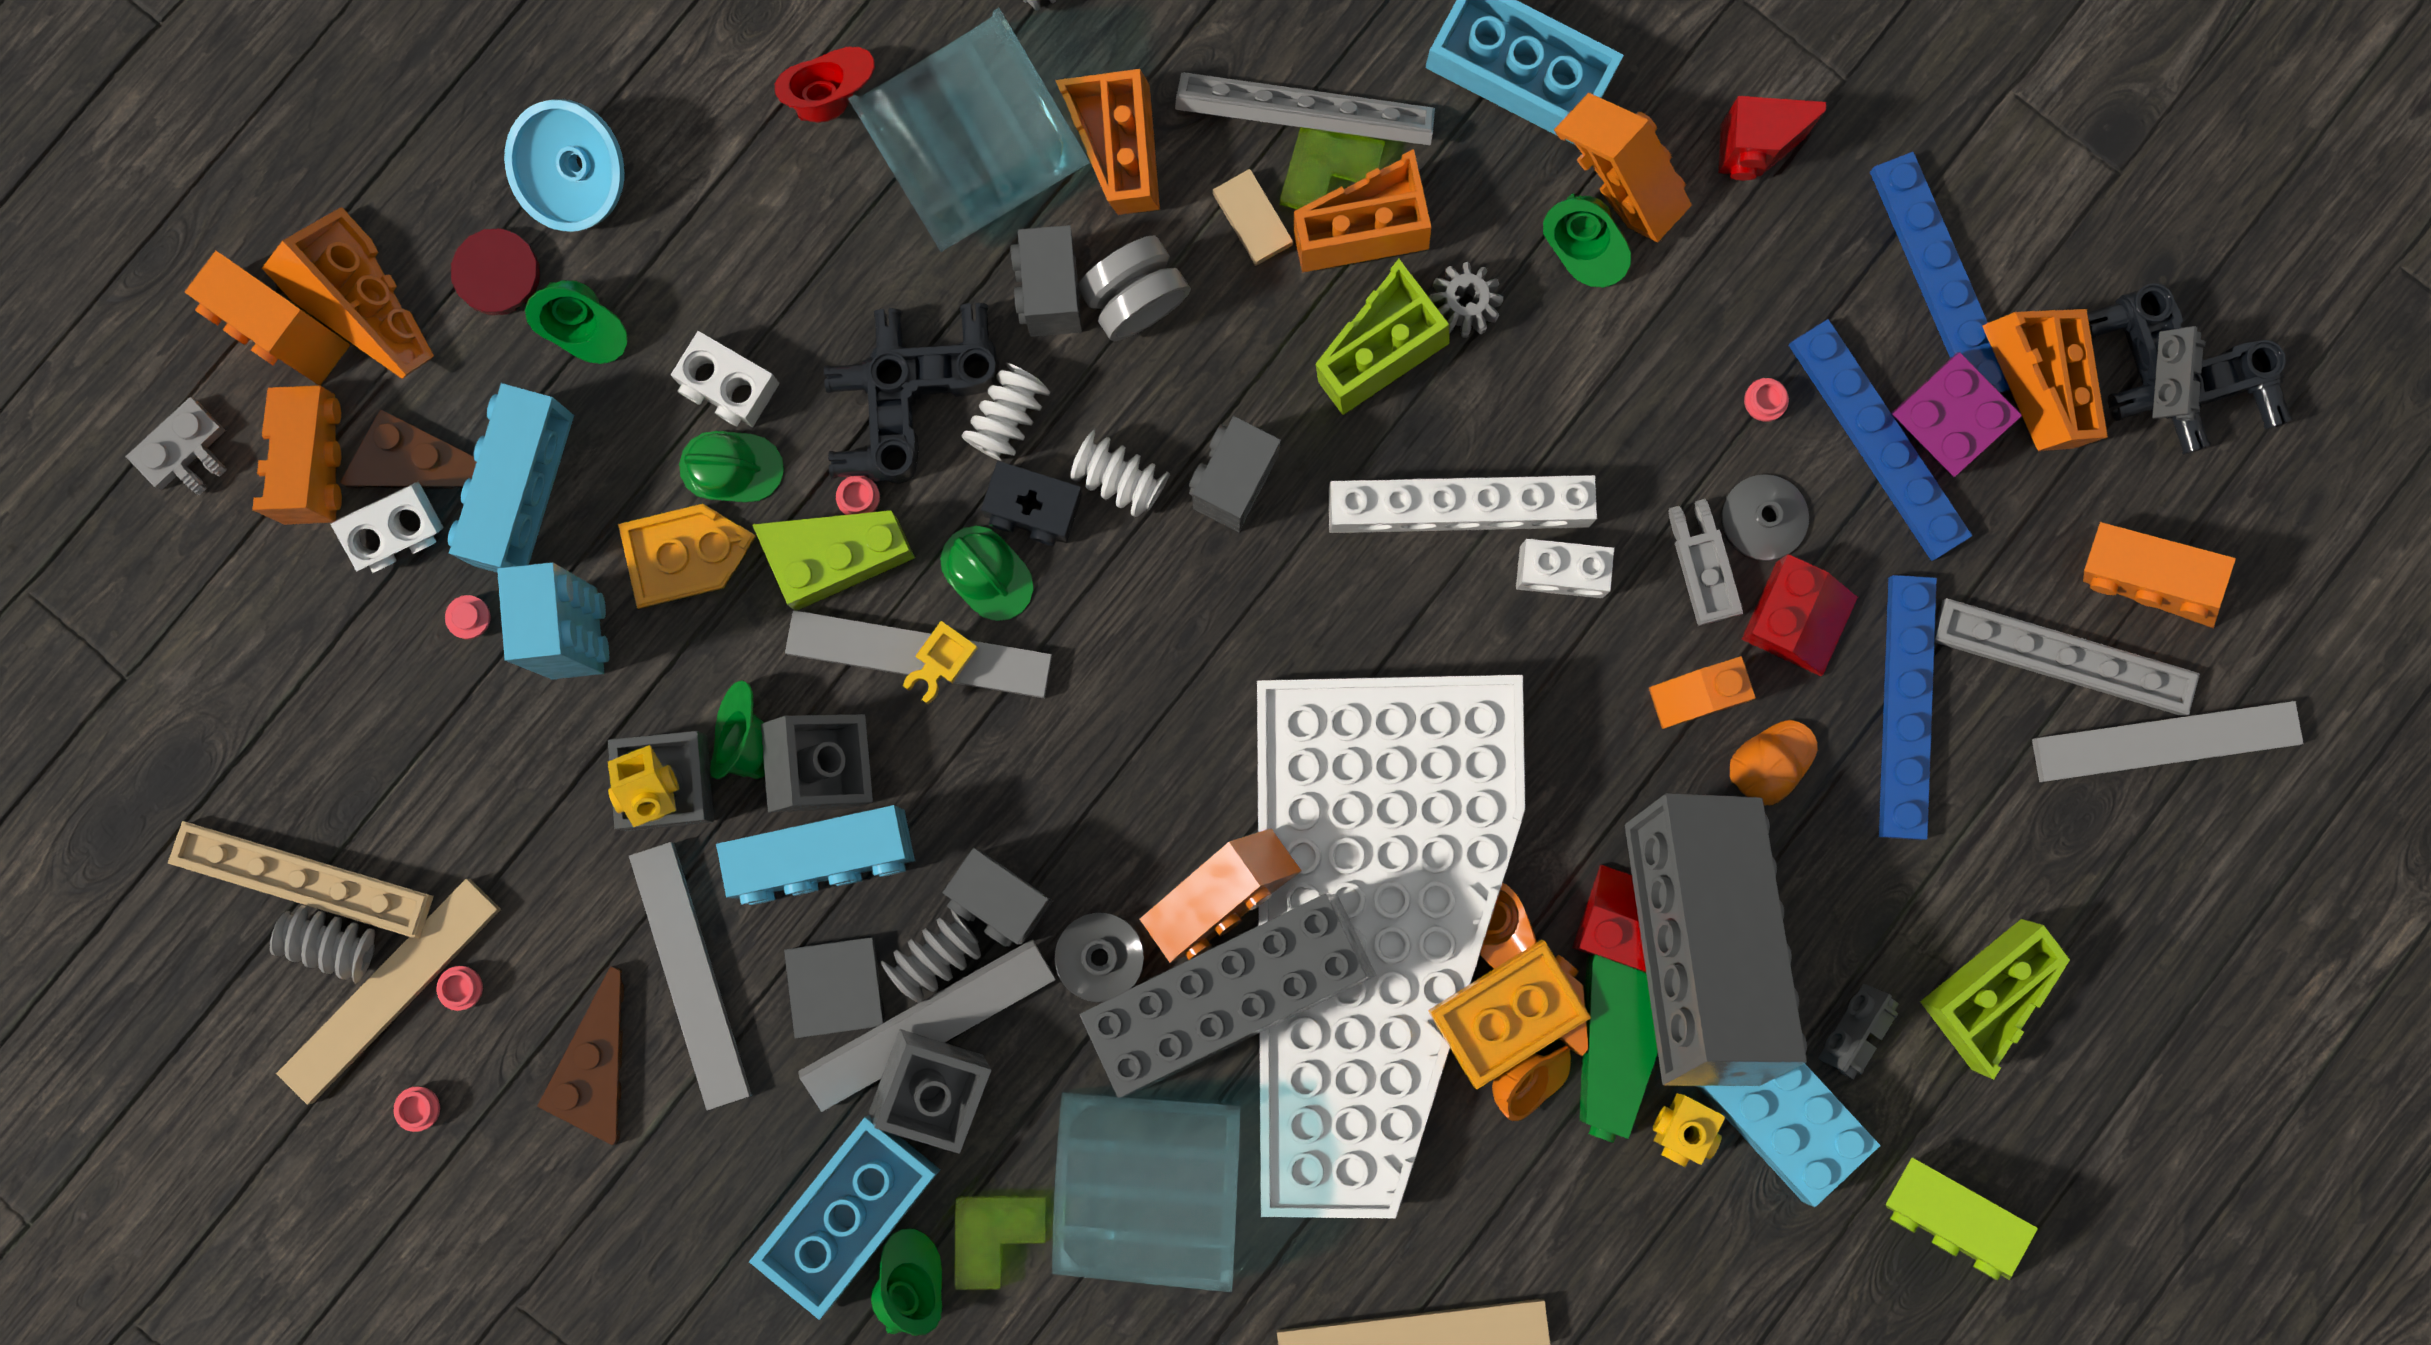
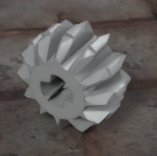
M1463 263L1461 275H1459L1455 268L1449 266L1445 270L1446 280L1443 278H1436L1432 286L1438 293L1431 294L1429 299L1436 307H1440L1438 308L1439 312L1445 319H1448L1449 334L1453 331L1455 325L1461 326L1460 334L1462 338L1469 336L1471 325L1479 334H1483L1487 329L1486 321L1494 323L1497 321L1499 313L1494 308L1502 305L1503 296L1492 293L1499 286L1498 279L1484 281L1487 273L1485 267H1481L1477 275L1471 274L1470 263ZM1465 294L1471 295L1473 297L1472 302H1469L1466 307L1458 303Z

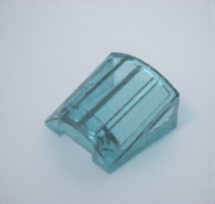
M1000 8L993 11L991 18L909 69L860 97L853 95L848 98L940 252L1090 163Z
M1062 1093L1054 1192L1052 1274L1232 1292L1240 1101L1124 1096L1118 1098L1117 1095Z

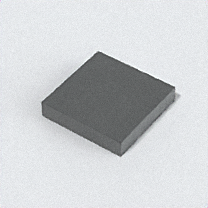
M873 937L784 950L795 1038L873 1028L885 1023L875 939Z

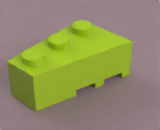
M1400 259L1391 267L1390 274L1376 291L1373 290L1366 299V304L1353 321L1346 324L1316 363L1318 382L1342 415L1449 344L1448 322Z
M892 510L753 524V528L786 603L795 611L915 558L902 527Z
M2020 919L1920 1001V1003L1971 1070L1994 1080L2001 1069L1998 1066L2012 1043H2018L2024 1033L2021 1030L2035 1007H2041L2070 959L2044 925Z
M1914 1158L1910 1159L1886 1203V1207L1893 1211L1891 1220L1914 1233L1918 1226L1934 1235L1931 1243L1954 1256H1957L1959 1251L1976 1260L1973 1267L1997 1281L2001 1275L2008 1280L2012 1278L2038 1230L2037 1227Z

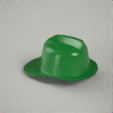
M1573 193L1566 200L1558 202L1548 210L1543 221V234L1568 272L1577 281L1591 287L1603 288L1614 285L1625 277L1631 265V250L1625 237L1613 221L1612 214L1606 204L1598 198L1577 196Z
M575 280L550 282L545 289L537 291L527 302L525 308L526 321L532 330L575 357L589 363L604 364L615 361L624 353L628 342L625 327L615 314L599 304L598 297L584 283Z
M724 431L702 433L687 444L679 462L680 477L686 488L696 496L709 500L744 503L760 501L770 496L777 489L784 473L783 459L776 446L764 437L746 433Z
M972 526L954 533L945 543L940 558L942 572L948 583L975 612L983 618L1001 621L1012 619L1024 611L1031 600L1033 592L1032 576L1025 563L1001 536L989 528Z
M743 680L735 682L728 689L717 714L714 753L710 766L711 776L715 779H720L727 773L755 779L762 778L765 775L761 724L764 722L753 714V691L750 684Z
M901 1229L892 1234L883 1246L880 1278L872 1289L871 1304L878 1320L886 1326L887 1333L897 1334L903 1331L913 1336L926 1335L936 1329L941 1320V1259L935 1244L924 1233L915 1229Z

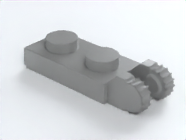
M1706 499L1695 501V516L1703 534L1690 537L1686 517L1680 506L1669 508V519L1673 534L1677 540L1675 546L1698 626L1743 614L1720 529L1716 530L1711 509Z

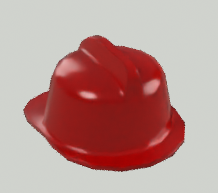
M844 47L831 51L813 60L791 66L781 73L775 82V95L780 102L794 108L799 119L802 121L816 123L831 121L844 113L853 97V93L862 88L871 78L875 69L874 58L868 50L860 47Z

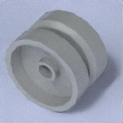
M1155 235L1143 237L1116 250L1088 271L1078 284L1077 289L1087 305L1092 309H1103L1098 322L1108 338L1113 342L1126 339L1150 327L1179 306L1191 290L1177 268L1165 269L1170 255Z

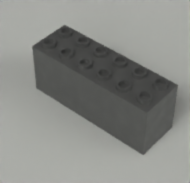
M1666 793L1625 824L1663 1085L1761 1086L1807 1063V1042L1801 1030L1798 1012L1799 995L1794 988L1790 965L1792 954L1786 941L1783 923L1784 907L1779 900L1776 882L1777 865L1772 857L1768 835L1770 824L1764 811L1762 798Z
M1325 893L1079 1015L1117 1097L1121 1098L1144 1090L1377 975L1338 895Z

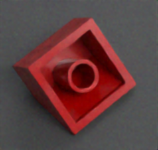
M1738 96L1721 123L1718 173L1731 174L1730 177L1732 179L1741 181L1753 180L1757 176H1762L1807 137L1826 111V102Z
M1787 554L1776 562L1741 640L1816 675L1823 676L1858 597L1830 573Z
M1600 865L1572 948L1590 955L1601 956L1646 973L1632 875Z

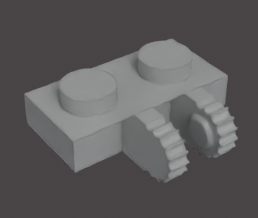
M189 397L125 457L155 488L162 490L177 476L195 494L200 495L207 488L203 481L187 466L198 457L207 470L220 477L227 469L208 447L226 430L197 400Z

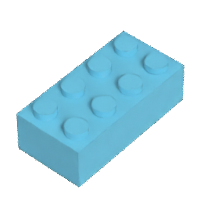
M1456 0L1430 48L1425 68L1557 135L1554 129L1588 92L1597 97H1603L1624 55L1517 0Z
M502 383L498 394H494L489 401L487 418L490 421L485 436H481L476 443L474 450V460L477 462L472 478H468L464 483L461 492V502L464 504L459 521L453 522L448 534V545L451 546L449 554L472 566L497 572V568L529 565L574 415L553 397Z
M553 562L497 568L505 661L550 679L604 674L603 662L609 661V645L606 636H601L600 619L605 618L606 608L603 594L597 593L596 587Z
M895 805L716 844L726 897L740 899L741 905H756L776 900L774 892L781 890L785 891V895L792 894L793 896L819 890L818 882L829 880V885L836 886L862 881L861 873L873 871L874 876L879 875V877L902 873L906 871L905 863L915 861L905 810Z
M1806 1064L1761 1086H1697L1802 1202L1816 1207L1880 1147V1144Z
M868 1115L864 1117L751 1258L749 1263L820 1320L939 1173L940 1169L899 1135L874 1128L871 1117Z

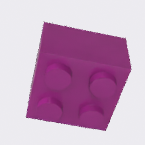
M1960 352L1954 354L1891 413L1953 477L1959 474L2022 416Z

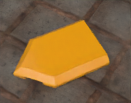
M705 504L618 524L638 609L724 588L756 537L753 533Z

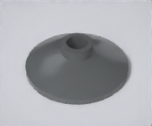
M1755 475L1741 481L1730 491L1722 508V526L1727 539L1741 554L1756 560H1776L1790 554L1803 541L1809 525L1808 507L1801 492L1789 481L1774 475ZM1763 508L1774 510L1776 514L1774 522H1767L1763 519Z
M1092 913L1074 920L1063 931L1056 945L1055 966L1060 980L1071 993L1087 1001L1105 1002L1131 989L1137 982L1143 968L1144 953L1138 934L1126 921L1112 914ZM1099 948L1104 949L1109 957L1107 963L1103 966L1095 965L1091 958L1092 953Z

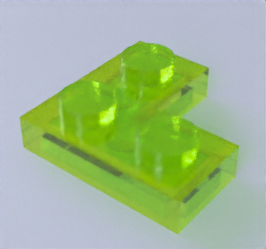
M1300 127L1281 194L1280 205L1299 209L1326 195L1332 176L1353 182L1366 178L1368 172L1379 167L1385 141L1367 136Z
M1046 1196L956 1197L955 1289L1001 1288L1002 1244L1046 1242Z

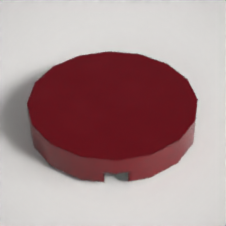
M501 228L484 229L469 236L457 248L451 263V281L458 296L474 310L490 316L508 315L516 311L515 308L520 307L524 302L527 303L529 298L535 294L540 281V264L532 248L517 234Z

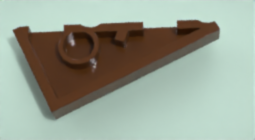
M380 409L340 483L349 488H404L419 481L423 489L463 488L466 480L472 478L477 462L473 456Z
M610 966L537 1105L540 1109L612 1146L616 1145L620 1139V1130H618V1100L621 1099L619 1070L622 1067L623 1031H620L621 1002L624 1001L622 970L616 966Z

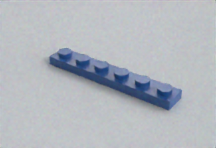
M1914 152L1873 167L1870 174L1949 357L1951 358L1954 354L1960 352L2000 394L2009 391V385L1982 327L1988 322Z
M1829 319L1792 341L1788 346L1930 560L1937 559L1970 538L1972 534Z
M1892 575L1888 578L1879 837L1927 840L1937 578Z

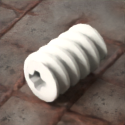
M1010 363L1005 364L1011 372L1001 370L996 375L997 380L1003 387L992 385L988 389V394L995 402L984 400L979 404L980 410L986 417L976 415L971 418V424L978 432L964 431L962 434V438L967 443L999 461H1002L1000 458L1001 453L1013 456L1016 454L1014 448L1008 443L1010 438L1024 440L1025 436L1017 428L1018 423L1032 426L1033 421L1025 413L1026 409L1041 410L1042 406L1034 398V395L1037 393L1049 396L1050 394L1048 388L1038 378Z
M1094 429L1082 443L1074 459L1071 479L1074 482H1078L1087 475L1086 488L1090 491L1095 490L1102 484L1101 497L1105 500L1117 492L1116 506L1120 509L1133 501L1131 514L1134 517H1138L1144 511L1150 510L1167 483L1170 473L1166 472L1159 479H1154L1155 464L1151 463L1143 471L1139 470L1141 456L1138 454L1128 462L1123 461L1126 447L1121 445L1111 454L1108 452L1110 445L1109 437L1104 438L1098 445L1093 443Z

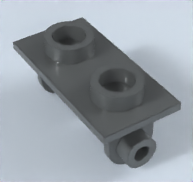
M2196 326L2159 332L2153 418L2155 419L2176 416V420L2193 421L2195 420V413L2200 412V382L2194 381L2193 377L2194 374H2201L2203 348L2206 342L2201 340L2202 333L2197 331Z
M1863 984L1859 992L1851 999L1848 1010L1837 1028L1828 1037L1825 1048L1818 1059L1838 1068L1840 1073L1854 1080L1857 1073L1862 1075L1866 1065L1877 1049L1866 1041V1038L1871 1034L1879 1040L1883 1039L1892 1022L1898 1016L1895 1010L1899 1003L1893 1000L1890 994Z

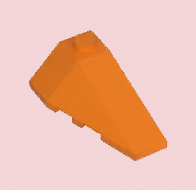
M342 207L282 240L262 269L292 302L402 379L434 357L411 312L402 309L393 291L397 286L391 275H384L375 258L378 251L373 241Z

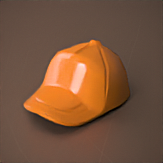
M1782 721L1749 739L1735 752L1730 762L1731 782L1736 784L1745 796L1762 798L1764 806L1778 803L1793 791L1814 761L1818 751L1815 735L1811 729L1798 721Z
M1502 883L1480 956L1494 969L1537 943L1522 902L1516 893L1504 883Z
M1565 1045L1546 1056L1533 1054L1493 1080L1492 1091L1496 1105L1510 1121H1521L1563 1086L1570 1072L1571 1056L1569 1045Z

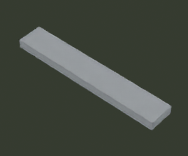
M1185 72L1181 73L1175 105L1176 110L1423 145H1431L1435 108Z
M1948 598L1942 600L1935 625V643L2180 716H2187L2190 713L2200 673Z
M793 610L785 654L909 675L913 671L921 670L925 665L915 656L931 634ZM969 640L978 649L953 683L1045 699L1052 654ZM941 677V679L939 680V681L949 682V681H948L947 679H945L944 677Z
M2296 701L2032 739L2039 782L2304 744Z
M674 842L630 855L629 859L706 1110L752 1096Z
M1032 939L799 1070V1078L821 1112L882 1078L900 1029L945 1043L1055 980V977Z

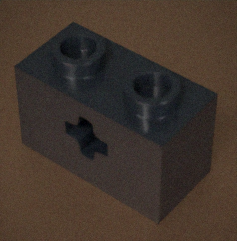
M997 460L981 511L985 518L990 519L988 525L1009 533H1013L1014 528L1017 527L1030 531V538L1032 540L1055 546L1056 540L1067 543L1083 493L1080 486ZM1032 497L1036 498L1041 511L1033 509L1030 515H1026L1021 502L1029 503Z

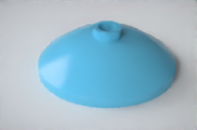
M553 99L534 104L515 120L506 140L504 161L509 185L524 210L535 220L549 228L570 232L593 227L608 217L617 205L622 193L624 162L618 141L607 123L587 106L566 99ZM577 156L581 158L582 168L577 164Z

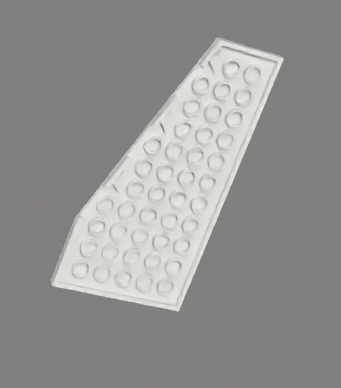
M1523 675L1257 681L1258 832L1271 828L1301 869L1299 874L1273 892L1272 896L1259 906V926L1325 893L1338 895L1377 975L1260 1032L1261 1217L1396 1218L1450 1051L1449 1045L1428 1010L1471 984L1526 810Z

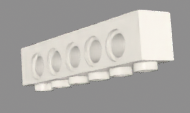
M1595 475L1331 481L1328 490L1330 533L1589 528L1597 519Z

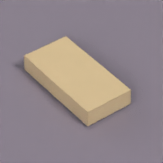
M1250 169L1213 189L1215 199L1255 266L1293 245V240Z

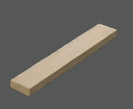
M185 821L181 823L168 860V864L418 939H420L434 897Z
M465 879L426 919L420 939L409 937L276 1074L307 1105L313 1104L501 909L471 879Z
M1544 1299L1277 1330L1278 1345H1550Z

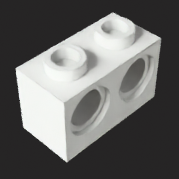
M697 331L671 373V376L681 385L678 389L680 394L699 405L704 399L718 407L715 414L736 427L740 421L753 427L780 384L770 372ZM706 363L714 364V373L708 380L697 381L695 379L696 371L701 365ZM741 385L751 386V395L745 402L735 403L732 401V394L737 387Z
M419 481L350 513L331 524L356 572L369 566L372 573L396 562L394 553L407 547L414 554L437 542L433 535L444 528ZM402 510H412L419 516L421 524L418 531H408L401 525L399 516ZM362 529H371L378 534L380 538L378 550H369L361 544L359 536Z
M1525 539L1519 550L1516 589L1603 598L1611 589L1614 548Z

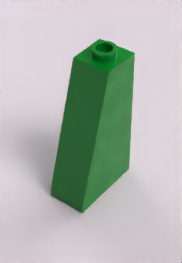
M1589 955L1586 962L1584 1003L1591 1018L1586 1021L1588 1050L1582 1056L1580 1121L1591 1125L1588 1134L1614 1143L1616 1135L1627 1139L1630 1137L1658 1050L1646 973L1598 955Z

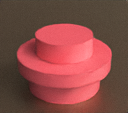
M1762 378L1753 382L1747 389L1744 397V404L1748 413L1753 418L1763 422L1778 419L1786 411L1789 403L1786 388L1779 381L1772 378Z
M851 476L843 480L838 486L836 502L839 509L845 515L875 512L879 505L880 492L870 478L866 476Z
M464 595L454 599L447 607L445 613L447 628L452 634L462 639H474L481 636L487 630L491 619L490 610L486 603L471 595Z
M466 966L449 968L440 976L437 983V995L440 1002L445 1007L455 1011L467 1010L473 1007L481 998L483 984L479 974Z
M416 1086L404 1090L394 1103V1117L397 1123L405 1130L411 1132H419L430 1128L439 1117V1100L433 1091L425 1087Z

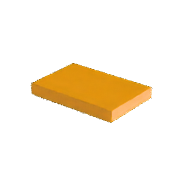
M1542 939L1428 1010L1475 1089L1481 1088L1591 1018L1547 943Z

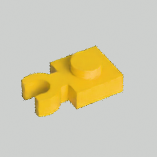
M940 621L915 656L925 665L921 670L911 672L906 677L903 687L910 691L917 681H927L929 688L922 700L927 704L931 703L938 695V681L941 677H944L953 684L978 647Z

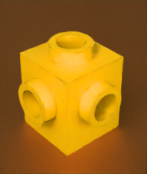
M651 745L608 761L611 788L608 789L610 800L618 814L625 812L633 827L658 820L676 811L673 792L679 790L676 776L670 765L662 767Z
M1677 1093L1670 1108L1664 1106L1660 1110L1653 1125V1131L1657 1132L1653 1141L1664 1146L1661 1153L1662 1156L1683 1167H1686L1689 1160L1702 1165L1705 1158L1710 1160L1715 1155L1720 1145L1722 1136L1718 1134V1131L1726 1116L1685 1095ZM1688 1127H1690V1134L1685 1139L1684 1132Z

